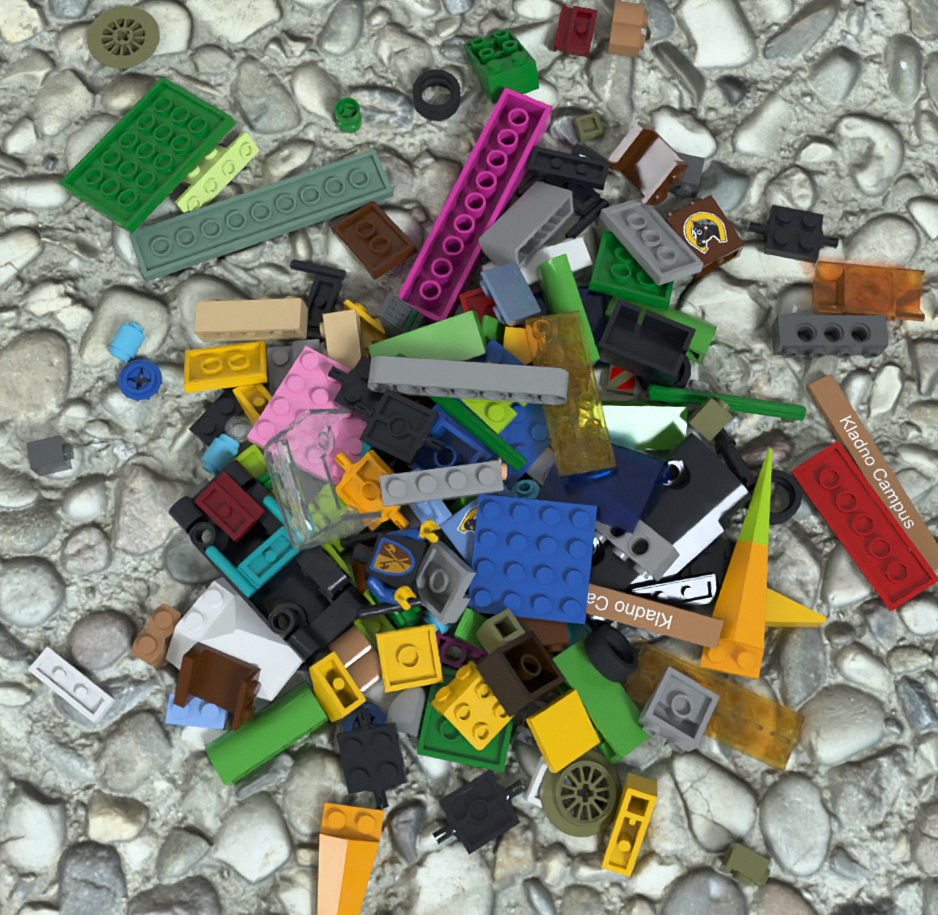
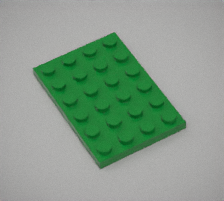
M162 77L59 182V185L63 190L132 234L234 127L236 122L229 114Z

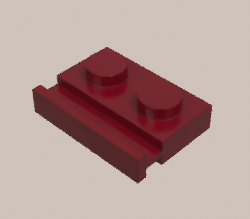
M562 4L553 52L561 50L565 54L589 58L598 10L578 6L570 8L566 7V4Z
M225 471L194 501L236 542L251 529L262 514L264 515L267 512Z

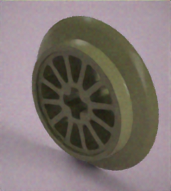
M120 6L103 12L93 21L88 31L87 44L92 56L100 63L112 68H130L143 63L155 52L160 39V31L157 22L148 12L137 7Z
M591 749L557 773L550 772L547 767L540 788L542 807L549 821L558 830L573 837H589L606 829L614 820L622 793L620 777L615 767L609 763L604 755ZM583 766L587 767L585 777L582 769ZM575 768H576L577 779H576V778L572 775V773H571V771L574 770ZM595 770L598 774L592 779L593 771ZM565 777L570 780L572 786L563 783ZM603 779L604 786L595 788V786ZM584 784V789L589 790V795L584 796L582 801V797L577 795V791L581 790ZM561 787L569 789V794L561 795ZM606 790L605 798L597 796V792ZM571 798V801L566 806H563L562 800ZM595 799L604 803L601 809L595 803ZM576 805L572 816L569 814V811ZM590 806H591L592 809L596 812V814H595L594 816H592V817H591ZM582 809L584 812V819H580Z

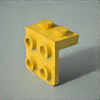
M470 661L468 665L458 670L456 677L447 686L437 692L435 699L430 704L437 712L448 719L474 748L482 750L512 717L509 718L477 670V665Z

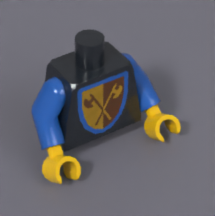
M427 520L419 527L379 534L374 548L357 543L352 560L367 564L364 579L379 601L396 605L400 604L404 610L410 609L411 606L407 600L410 597H417L411 589L426 552L427 542H424V540L427 539L435 543L439 538L434 533H431L435 529H440V526L434 521Z

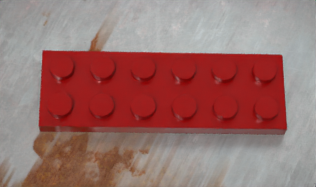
M838 440L790 472L889 612L938 582L935 572Z

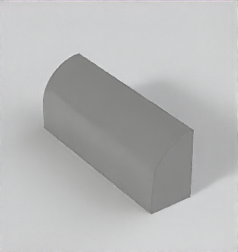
M536 181L478 239L483 252L491 261L499 266L516 262L519 268H521L574 213L572 191Z

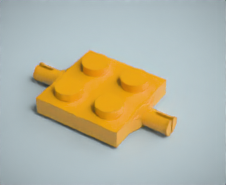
M373 450L367 452L356 463H353L343 451L333 459L345 471L342 481L333 490L372 532L389 519L400 530L405 529L410 524L398 511L401 506L382 508L379 477L395 473Z

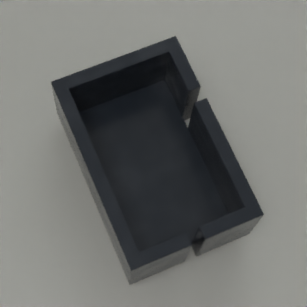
M618 299L597 347L600 356L599 360L665 387L672 388L696 329L649 310L645 313L642 325H639L637 321L641 307Z

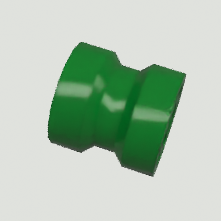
M349 97L337 101L334 111L338 128L344 133H354L359 130L362 123L359 103Z

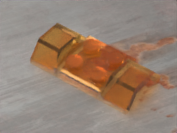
M818 261L813 278L812 306L816 312L837 313L841 315H885L886 320L895 321L896 319L924 321L925 314L920 310V289L925 276V270Z

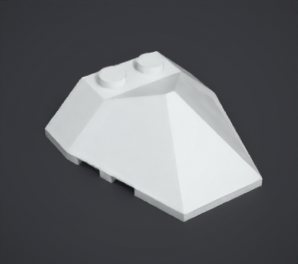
M223 577L214 580L175 626L166 655V660L180 670L183 655L197 642H200L261 669L258 680L261 682V688L256 697L271 702L303 663L278 634L271 631ZM281 615L279 625L285 630L289 627V624Z

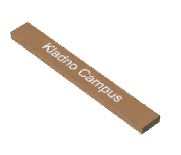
M832 374L809 384L806 387L808 393L839 443L932 570L938 569V543Z
M589 583L587 614L705 647L717 648L724 623L722 619Z

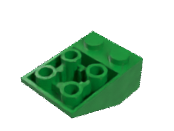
M510 29L498 30L492 35L472 39L471 42L463 44L481 87L492 104L498 102L505 87L521 94L540 89L536 61Z

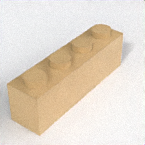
M286 296L284 299L260 297L258 300L234 298L232 301L208 299L206 302L196 303L194 333L202 342L307 339L308 307L302 298L296 296Z
M353 309L323 314L324 322L320 323V332L322 339H326L327 349L323 350V355L351 370L354 369L362 355L365 356L359 313Z

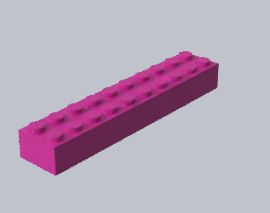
M505 87L398 294L400 299L425 316L428 325L454 317L461 303L459 294L467 291L485 255L478 239L507 211L528 169L533 147H539L550 125L551 105Z

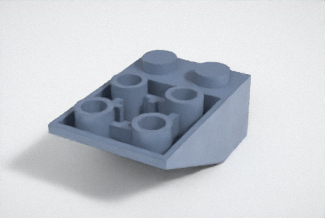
M516 262L480 272L483 280L479 283L485 295L492 299V301L495 300L497 305L492 308L498 320L503 324L515 328L543 313Z

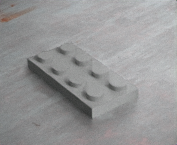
M644 197L601 209L599 218L658 286L701 272L704 263L651 205H644L641 202Z

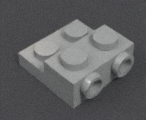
M319 339L292 341V346L267 348L269 393L272 397L305 346L323 354L326 346H321Z
M439 540L431 543L417 573L418 593L422 606L429 609L436 621L442 624L458 623L471 599L465 592L476 573L447 545Z
M668 666L665 668L654 693L649 696L637 721L643 725L642 730L653 737L661 735L669 740L668 746L680 753H684L685 750L689 752L697 748L720 696Z

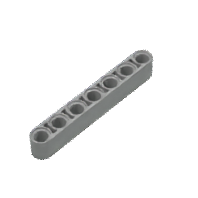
M375 356L371 358L367 387L372 391L384 393L386 389H389L397 394L560 405L567 401L569 373L564 369L552 367Z

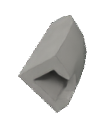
M422 687L409 688L401 692L393 700L385 723L396 722L398 732L406 733L408 737L420 739L427 706V697Z

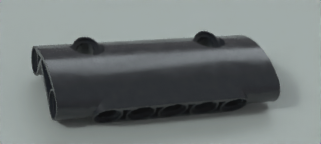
M690 433L670 453L668 452L666 455L655 458L612 498L673 545L680 553L678 559L659 580L663 581L671 579L729 526V518L752 499V496L730 469L697 436ZM671 465L670 473L664 476V469ZM604 509L597 511L596 520L603 517ZM619 527L615 531V537L624 535L626 527ZM594 537L589 583L630 594V586L657 582L651 576L646 580L633 569L636 564L629 558L624 562L611 551L614 546L607 540L602 544ZM641 544L637 548L636 554H644L648 550V544ZM588 614L598 627L604 624L611 625L614 622Z
M234 460L225 466L194 497L185 496L178 500L168 512L189 535L193 545L271 631L278 634L304 663L321 652L359 619L356 614L358 608L372 605L351 582L352 579L280 500L260 480H256L239 460ZM223 471L230 475L267 511L264 515L260 516L257 522L238 542L234 541L194 502L214 480L216 481L221 476ZM270 495L301 525L313 540L248 598L205 554V550L211 545L215 546L237 568L240 563L284 526L263 505L264 497ZM210 529L212 538L210 542L205 544L202 541V534L205 530ZM284 613L290 617V625L285 630L279 625V618Z

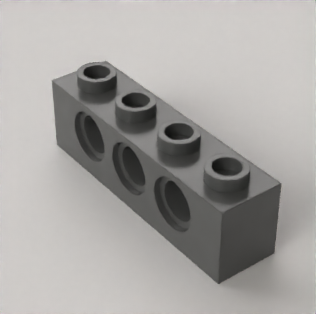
M778 315L772 324L774 355H782L784 358H794L798 355H809L811 358H821L825 355H836L837 358L863 355L864 358H875L881 355L888 347L885 315ZM798 334L804 335L808 341L801 340ZM825 334L833 337L834 341L828 340ZM852 335L858 336L861 341H856Z

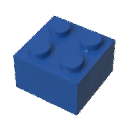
M440 417L432 428L431 436L445 442V447L442 448L443 451L438 453L425 446L419 452L413 466L410 467L414 470L417 468L429 470L488 462L492 455Z

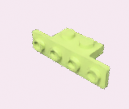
M242 132L227 148L216 145L181 181L188 188L175 201V204L183 214L207 206L259 152V148L247 132Z

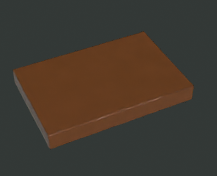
M374 201L367 203L330 227L333 235L374 280L418 252L416 245Z

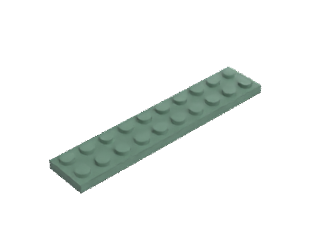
M372 149L137 229L132 234L129 233L144 279L148 282L359 209L371 201L376 203L393 197V190L376 150Z

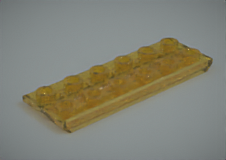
M580 311L525 319V331L533 366L561 368L569 373L566 403L560 405L542 404L558 476L615 468V457Z
M643 642L637 656L639 662L638 669L628 676L624 686V690L634 703L645 706L649 696L654 693L665 668L670 666L720 696L703 733L704 736L781 771L785 770L805 716Z

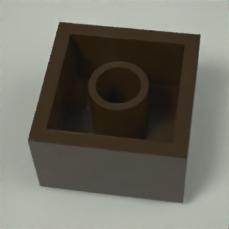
M533 630L495 649L476 666L509 718L544 698L566 681V678Z

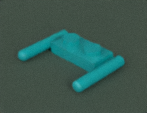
M270 495L264 497L263 505L284 526L240 563L237 568L215 546L211 545L205 550V554L248 598L313 540L301 525Z

